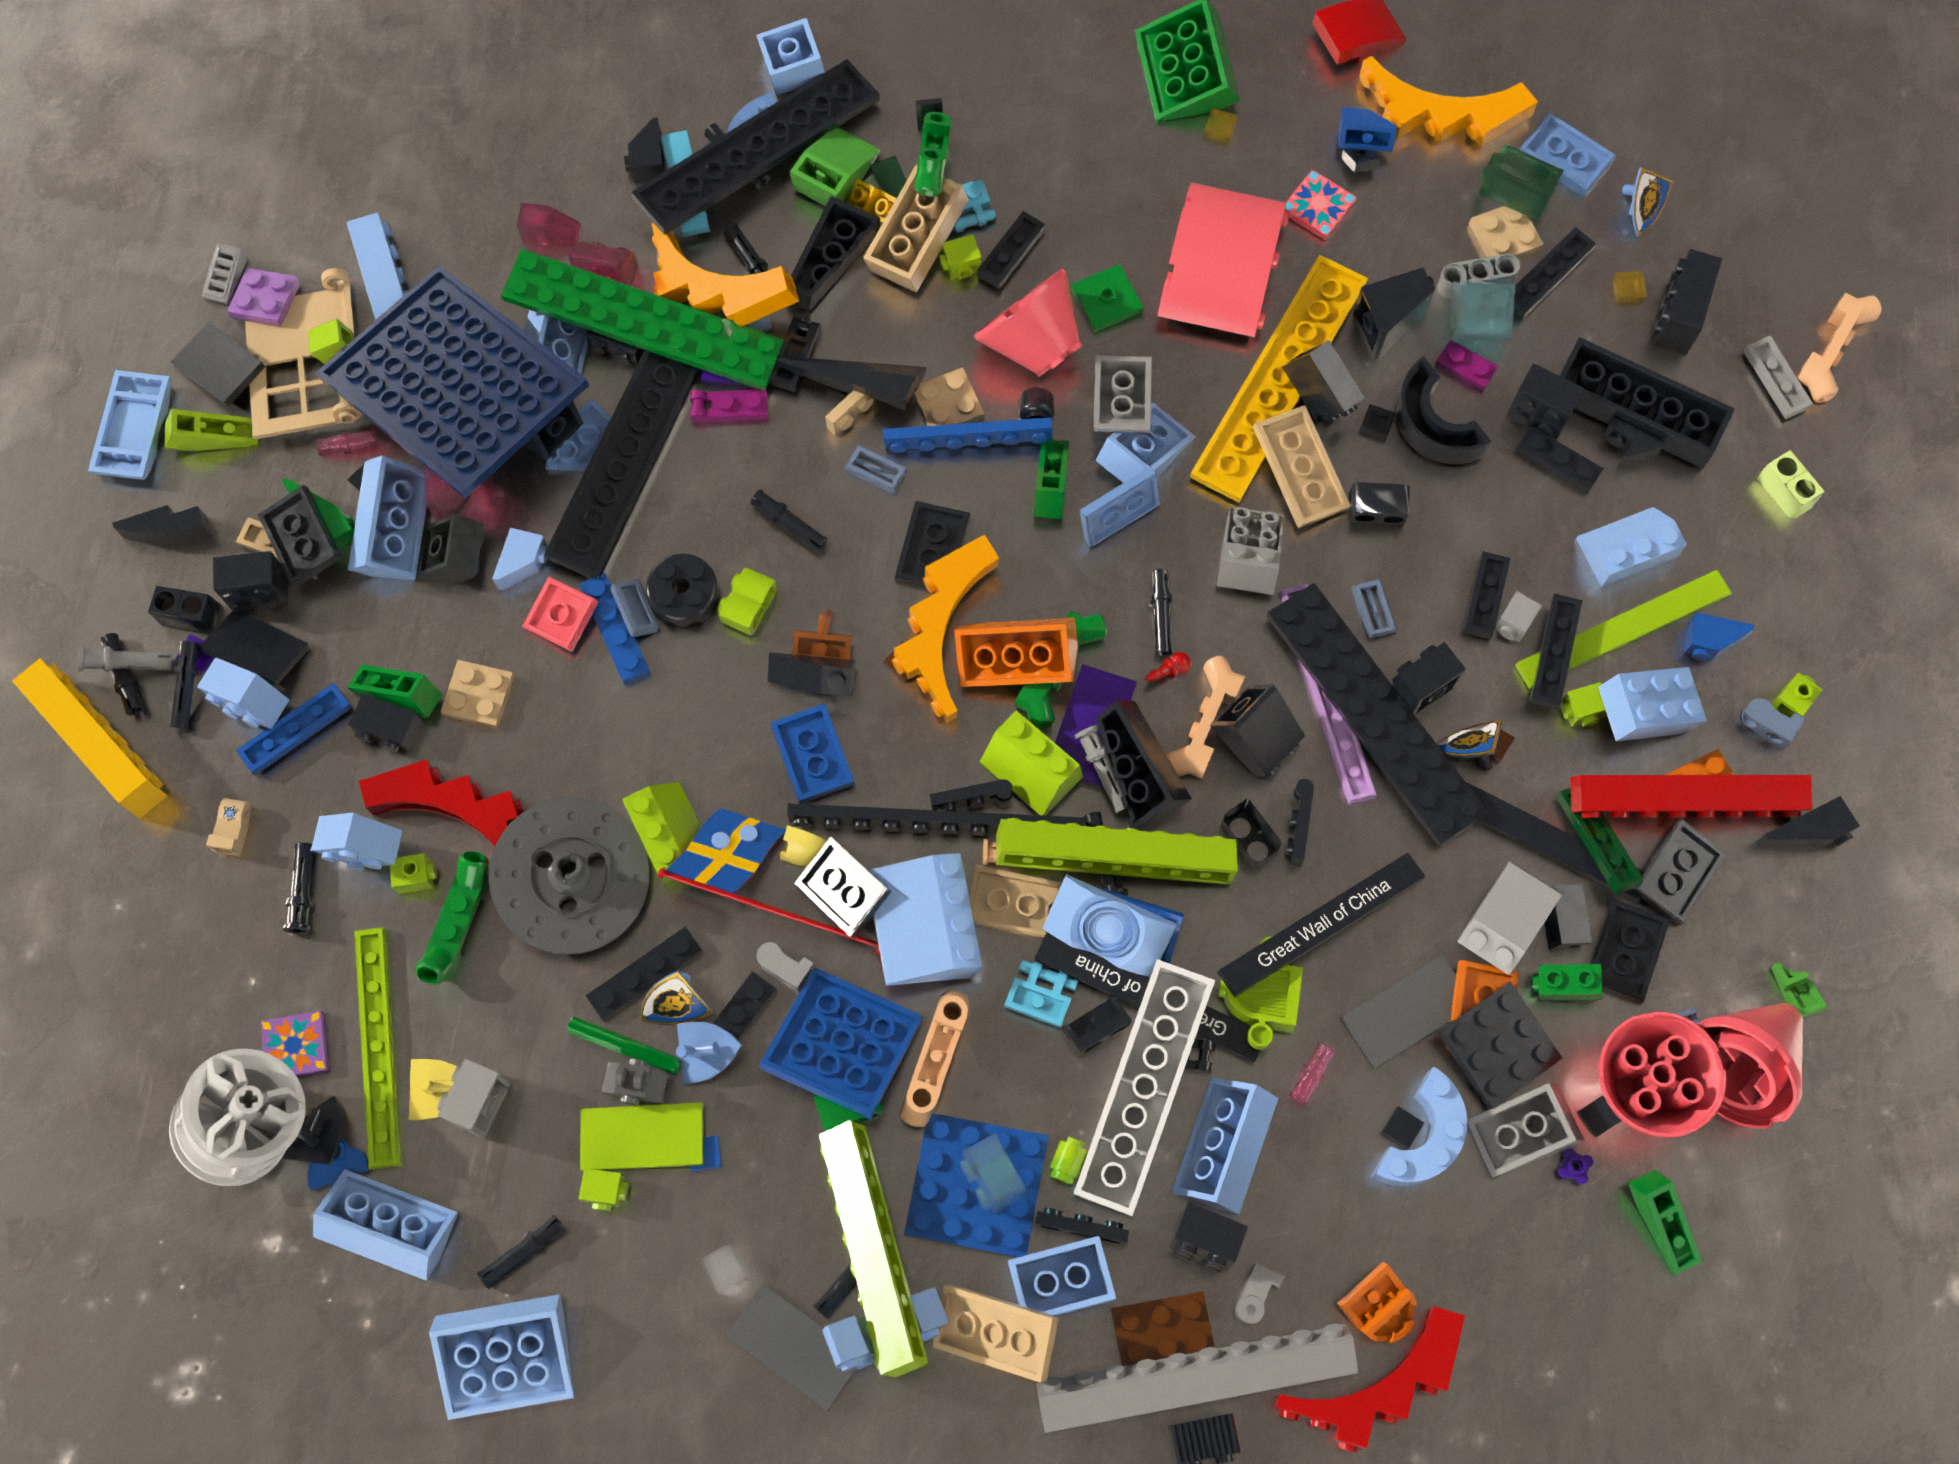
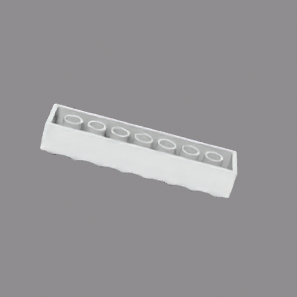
M1157 959L1073 1193L1075 1196L1125 1215L1133 1216L1215 980Z

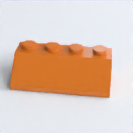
M1075 618L964 624L954 630L960 687L1073 681L1078 650Z

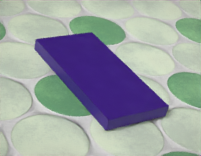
M1084 664L1081 666L1055 744L1080 764L1083 778L1079 783L1101 789L1102 782L1093 763L1089 764L1086 761L1085 757L1087 754L1080 740L1076 739L1074 735L1098 724L1096 717L1115 701H1131L1137 681Z

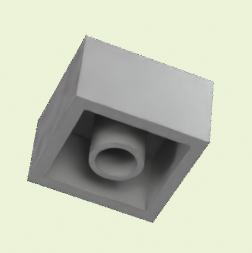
M465 1059L462 1065L459 1064L452 1075V1082L454 1083L449 1093H445L438 1104V1110L440 1111L438 1117L455 1127L484 1139L511 1082L500 1073Z

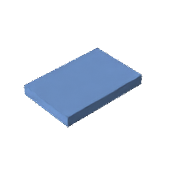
M1550 112L1523 143L1517 153L1582 197L1586 196L1616 157L1614 153Z
M1151 466L1080 510L1084 540L1090 548L1160 505L1157 473Z

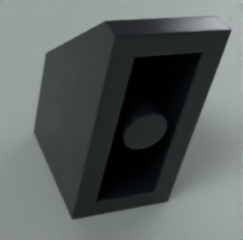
M652 118L628 144L629 155L624 156L626 172H631L634 182L649 181L665 172L661 140L662 132L658 118Z

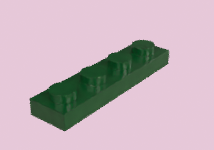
M1571 788L1559 791L1556 797L1614 894L1640 887L1644 879L1603 812H1600V818H1582V812H1571Z

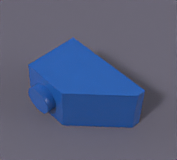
M1342 107L1338 129V148L1392 152L1397 126L1370 109Z
M1696 612L1688 622L1684 654L1691 655L1699 661L1713 660L1744 641L1754 630V625Z

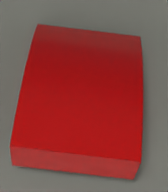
M1350 0L1318 10L1314 15L1313 26L1337 65L1356 57L1360 62L1370 56L1406 42V37L1383 0Z

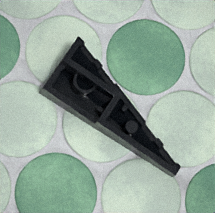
M781 356L777 360L778 366L849 394L854 390L903 410L906 409L913 392H917L927 371V368L923 366Z

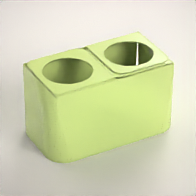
M1791 450L1770 462L1757 474L1759 475L1757 480L1790 518H1797L1810 510L1825 492ZM1777 464L1785 465L1792 475L1785 476L1781 474ZM1799 482L1811 497L1804 498L1799 496L1795 490L1796 483Z

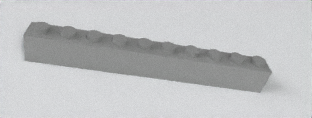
M1329 1324L1323 1329L1312 1331L1298 1330L1291 1335L1281 1337L1271 1335L1264 1337L1260 1341L1249 1343L1239 1341L1228 1347H1208L1200 1350V1352L1186 1355L1176 1353L1160 1360L1144 1359L1137 1364L1128 1366L1113 1365L1102 1371H1081L1074 1376L1065 1378L1050 1377L1047 1378V1382L1036 1383L1044 1431L1047 1433L1358 1373L1354 1339L1347 1325Z

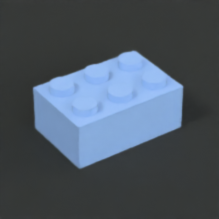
M1689 667L1620 673L1598 687L1615 741L1686 734L1707 722Z
M1099 1236L1008 1260L1016 1298L1020 1306L1058 1317L1116 1300Z

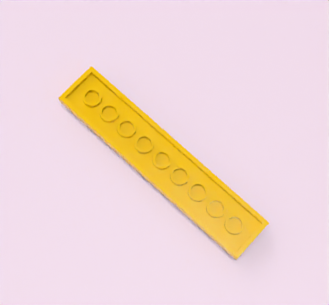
M1319 254L1190 474L1191 479L1238 503L1241 502L1266 458L1253 426L1255 423L1293 410L1301 398L1282 366L1300 353L1327 340H1330L1331 344L1333 343L1354 307L1361 287L1367 284V277Z

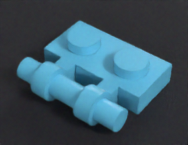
M983 179L961 184L969 199L961 215L973 212V214L962 218L959 216L951 232L960 233L964 231V228L978 225V227L987 225L988 221L995 220L996 213L994 209L983 210L984 208L991 207V201Z
M1022 960L1018 971L1029 976L1027 981L1014 978L1004 1007L1061 1028L1072 999L1062 995L1061 992L1063 988L1075 992L1078 980L1068 977V974L1061 971L1057 973L1043 968V964L1034 961V963ZM1038 978L1053 983L1052 991L1037 986Z

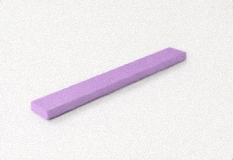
M1308 584L1280 590L1281 602L1283 603L1308 587ZM1302 665L1347 805L1376 798L1377 794L1358 738Z

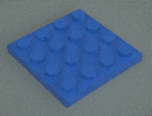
M814 967L762 1058L759 1069L871 1119L913 1040L923 1016Z
M932 1113L929 1122L925 1126L904 1236L1015 1258L1026 1256L1049 1135Z

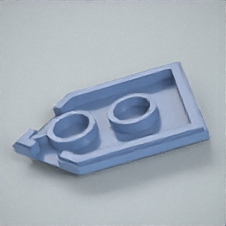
M593 398L578 409L583 425L547 460L545 467L547 470H586L611 419Z

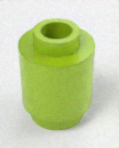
M1068 1137L1067 1141L1060 1140L1050 1165L1052 1169L1050 1177L1073 1185L1075 1179H1079L1088 1151L1084 1149L1086 1143L1072 1137Z

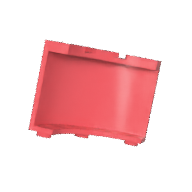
M1190 183L1169 261L1170 265H1174L1173 273L1168 272L1164 283L1157 316L1255 337L1257 328L1262 329L1266 313L1261 312L1270 270L1271 268H1277L1280 252H1275L1280 228H1286L1290 212L1285 211V202Z

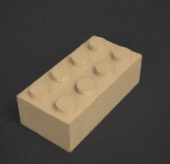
M915 165L863 257L871 272L915 292L919 290L942 249V243L947 240L969 200L963 185L945 177L943 179L942 193L938 196L930 197L918 194L914 189L917 165Z

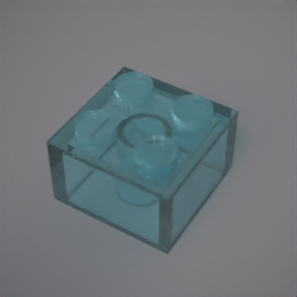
M1453 281L1450 337L1455 340L1511 341L1515 284L1505 281Z
M995 1133L962 1151L963 1161L960 1162V1167L968 1182L975 1181L978 1189L975 1190V1195L984 1211L990 1208L992 1214H995L1026 1196V1188Z

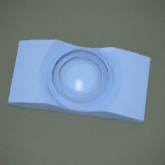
M115 370L88 468L90 474L140 480L146 479L157 457L158 436L161 425L168 415L171 392V378L169 376Z
M1066 874L1042 929L1071 947L1089 951L1103 957L1120 969L1151 977L1157 959L1161 960L1177 924Z

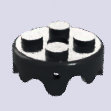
M674 554L658 562L651 570L646 583V596L654 614L660 621L667 620L677 626L684 627L693 622H704L711 617L714 603L717 597H719V586L714 571L704 560L691 554ZM679 582H686L690 585L688 591L683 594L676 593L674 587Z

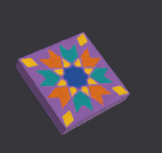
M321 1010L260 1021L263 1052L285 1063L296 1077L329 1071L324 1014Z

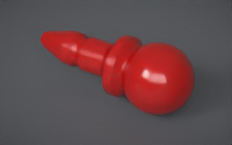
M1176 652L1170 658L1164 659L1163 665L1151 670L1144 679L1150 682L1157 681L1166 676L1173 678L1177 674H1185L1191 668V658L1184 652Z

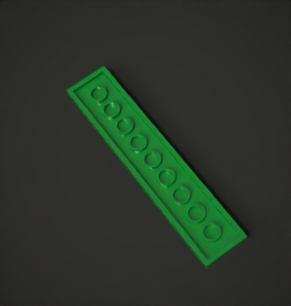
M522 248L501 294L502 301L766 391L784 343L782 338L747 326L739 327L733 321Z

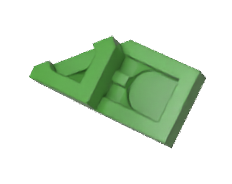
M1773 964L1772 971L1786 1002L1796 1007L1803 1019L1825 1011L1827 1004L1812 980L1808 979L1809 973L1804 971L1798 973L1783 968V964Z

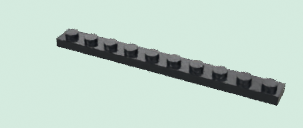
M788 803L787 810L789 822L794 823L797 827H811L812 824H823L825 828L830 829L841 828V825H850L857 830H869L871 826L882 827V830L890 832L899 831L900 828H912V831L916 833H927L929 829L941 830L944 834H958L959 831H971L972 835L986 836L988 832L997 833L1000 820L1018 818L1022 821L1030 822L1045 820L1053 824L1064 825L1077 823L1084 826V817Z

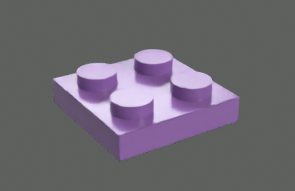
M246 268L227 313L233 319L281 327L298 290L300 281L297 276Z

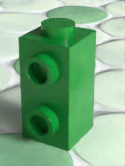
M1601 964L1538 965V974H1533V992H1539L1541 1001L1603 1000Z

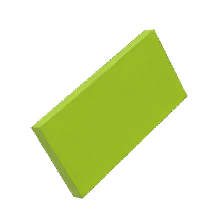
M697 1102L581 1109L580 1171L584 1172V1168L607 1171L704 1165V1104Z

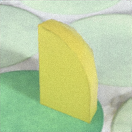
M787 826L783 838L786 843L783 851L780 852V860L797 866L808 867L827 840L804 830Z

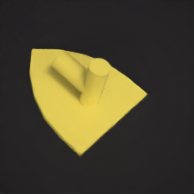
M411 1059L409 1120L438 1118L440 1112L438 1104L445 1093H449L454 1083L452 1082V1075L457 1067L456 1065L442 1060Z

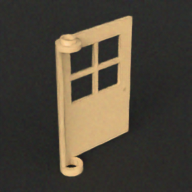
M339 268L325 270L321 275L322 286L327 290L294 296L281 327L245 321L247 351L258 358L265 366L298 360L299 383L268 389L265 367L249 384L254 439L341 423L349 424L361 417L362 414L340 395V403L332 408L308 412L307 402L308 388L327 385L321 379L306 382L304 359L313 357L308 349V330L337 318L353 331V339L355 338L350 280L347 271ZM339 278L341 280L331 281L330 279ZM300 390L302 413L270 419L268 396Z

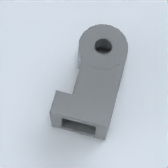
M766 942L757 950L756 958L760 967L771 976L800 993L815 967L814 963L805 957L802 958L800 963L785 955L781 948L773 942Z
M1258 1263L1253 1264L1235 1308L1239 1321L1248 1325L1259 1322L1264 1316V1302L1270 1288L1279 1289L1285 1276Z

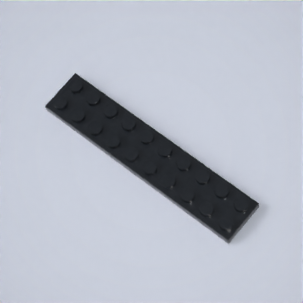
M846 59L631 192L632 199L665 236L815 142L827 132L834 130L880 101V93Z
M644 350L544 553V558L590 579H597L699 368Z
M1312 583L1267 612L1266 616L1438 847L1489 813L1315 583Z

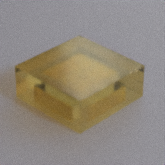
M1212 108L1204 130V136L1229 143L1238 115Z
M1643 271L1615 272L1613 284L1616 302L1642 301L1645 299L1647 294Z

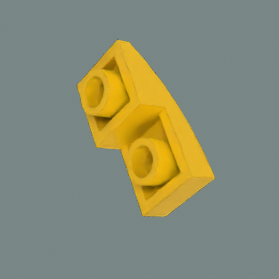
M857 179L846 203L880 217V221L884 222L897 198Z

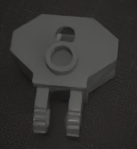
M630 1059L629 1063L609 1062L602 1093L619 1098L621 1102L630 1105H639L640 1102L657 1105L664 1104L663 1094L670 1074L647 1067L648 1062L638 1059Z

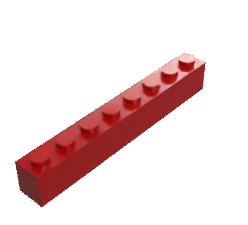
M1578 775L1570 777L1571 812H1582V818H1600V812H1611V818H1629V812H1639L1640 818L1658 817V812H1668V818L1687 817V812H1697V818L1716 817L1715 812H1725V817L1728 818L1744 817V812H1754V817H1773V812H1782V817H1800L1801 811L1812 810L1811 775Z

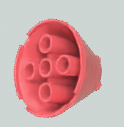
M1063 268L1039 284L1025 297L1015 302L973 335L974 338L1036 373L1038 377L1056 367L1065 360L1064 357L1072 354L1083 345L1079 338L1065 270Z
M1669 1012L1641 1014L1621 1023L1605 1041L1598 1064L1600 1087L1612 1111L1631 1128L1646 1135L1661 1138L1687 1135L1698 1130L1711 1120L1724 1098L1726 1070H1723L1718 1054L1719 1049L1712 1038L1691 1020Z

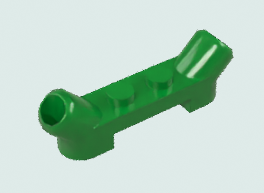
M929 112L924 118L914 187L920 195L936 197L942 193L951 128V118L944 113Z
M1071 610L1065 617L1075 618L1078 648L1083 644L1103 640L1107 635L1104 617L1099 613L1083 617ZM1077 651L1076 661H1077V659H1078V657H1079V654H1080L1079 651ZM1063 682L1024 684L1015 701V706L1027 712L1029 721L1036 728L1044 729L1050 727L1056 718L1049 696L1053 689L1058 691Z
M467 851L458 857L457 872L424 956L415 966L416 976L426 984L438 985L442 980L452 977L458 968L462 958L460 954L461 948L480 900L484 901L489 888V876L487 874L489 861L486 856L479 852Z

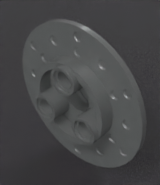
M584 798L552 799L524 811L501 834L492 853L489 867L491 897L505 925L525 943L537 949L555 954L586 953L599 949L617 939L637 918L645 902L649 886L648 858L644 845L635 829L613 809ZM542 855H548L553 859L552 864L547 868H541L536 865L537 859ZM601 857L605 864L601 869L594 870L588 866L590 859ZM567 864L574 865V872L566 874L564 877L561 868ZM573 900L577 904L576 909L572 913L562 912L560 905L563 901Z

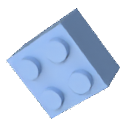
M807 18L756 35L777 95L800 88L825 73Z
M216 657L197 688L207 694L204 698L205 700L217 707H224L222 709L224 714L235 720H238L239 716L243 717L242 720L257 729L260 725L272 729L289 702L286 696L256 673Z
M356 813L319 816L311 851L322 854L321 858L326 861H343L347 863L346 867L352 870L364 871L365 867L381 869L385 865H395L403 830Z

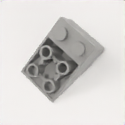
M1228 507L1217 586L1274 595L1280 565L1284 515L1274 512L1250 510L1243 507Z

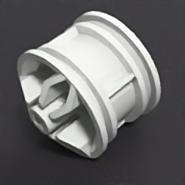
M234 1049L214 1055L202 1063L191 1075L171 1113L169 1137L177 1159L192 1175L214 1185L239 1186L262 1178L279 1163L285 1151L294 1142L302 1128L306 1108L302 1086L296 1075L285 1063L268 1053L253 1049ZM202 1096H205L223 1110L199 1102ZM251 1125L274 1133L273 1139H268Z

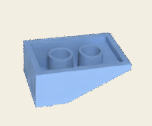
M1152 402L1150 433L1114 432L1107 438L1096 461L1123 483L1150 466L1155 470L1158 478L1194 440L1195 435Z

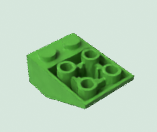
M837 127L827 132L804 151L790 171L792 187L794 190L824 206L827 205L831 196L846 202L856 180H862L881 150Z

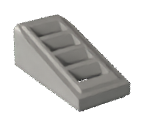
M217 243L201 294L203 299L224 305L229 304L248 261L242 249ZM222 268H230V271L222 270ZM218 277L227 279V282L218 280ZM214 287L224 289V292H217L213 289Z

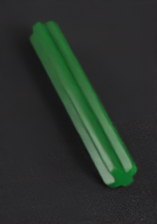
M572 1017L568 1024L567 1031L570 1034L630 1058L646 1061L648 1065L670 1074H676L679 1070L681 1061L675 1056L577 1017Z

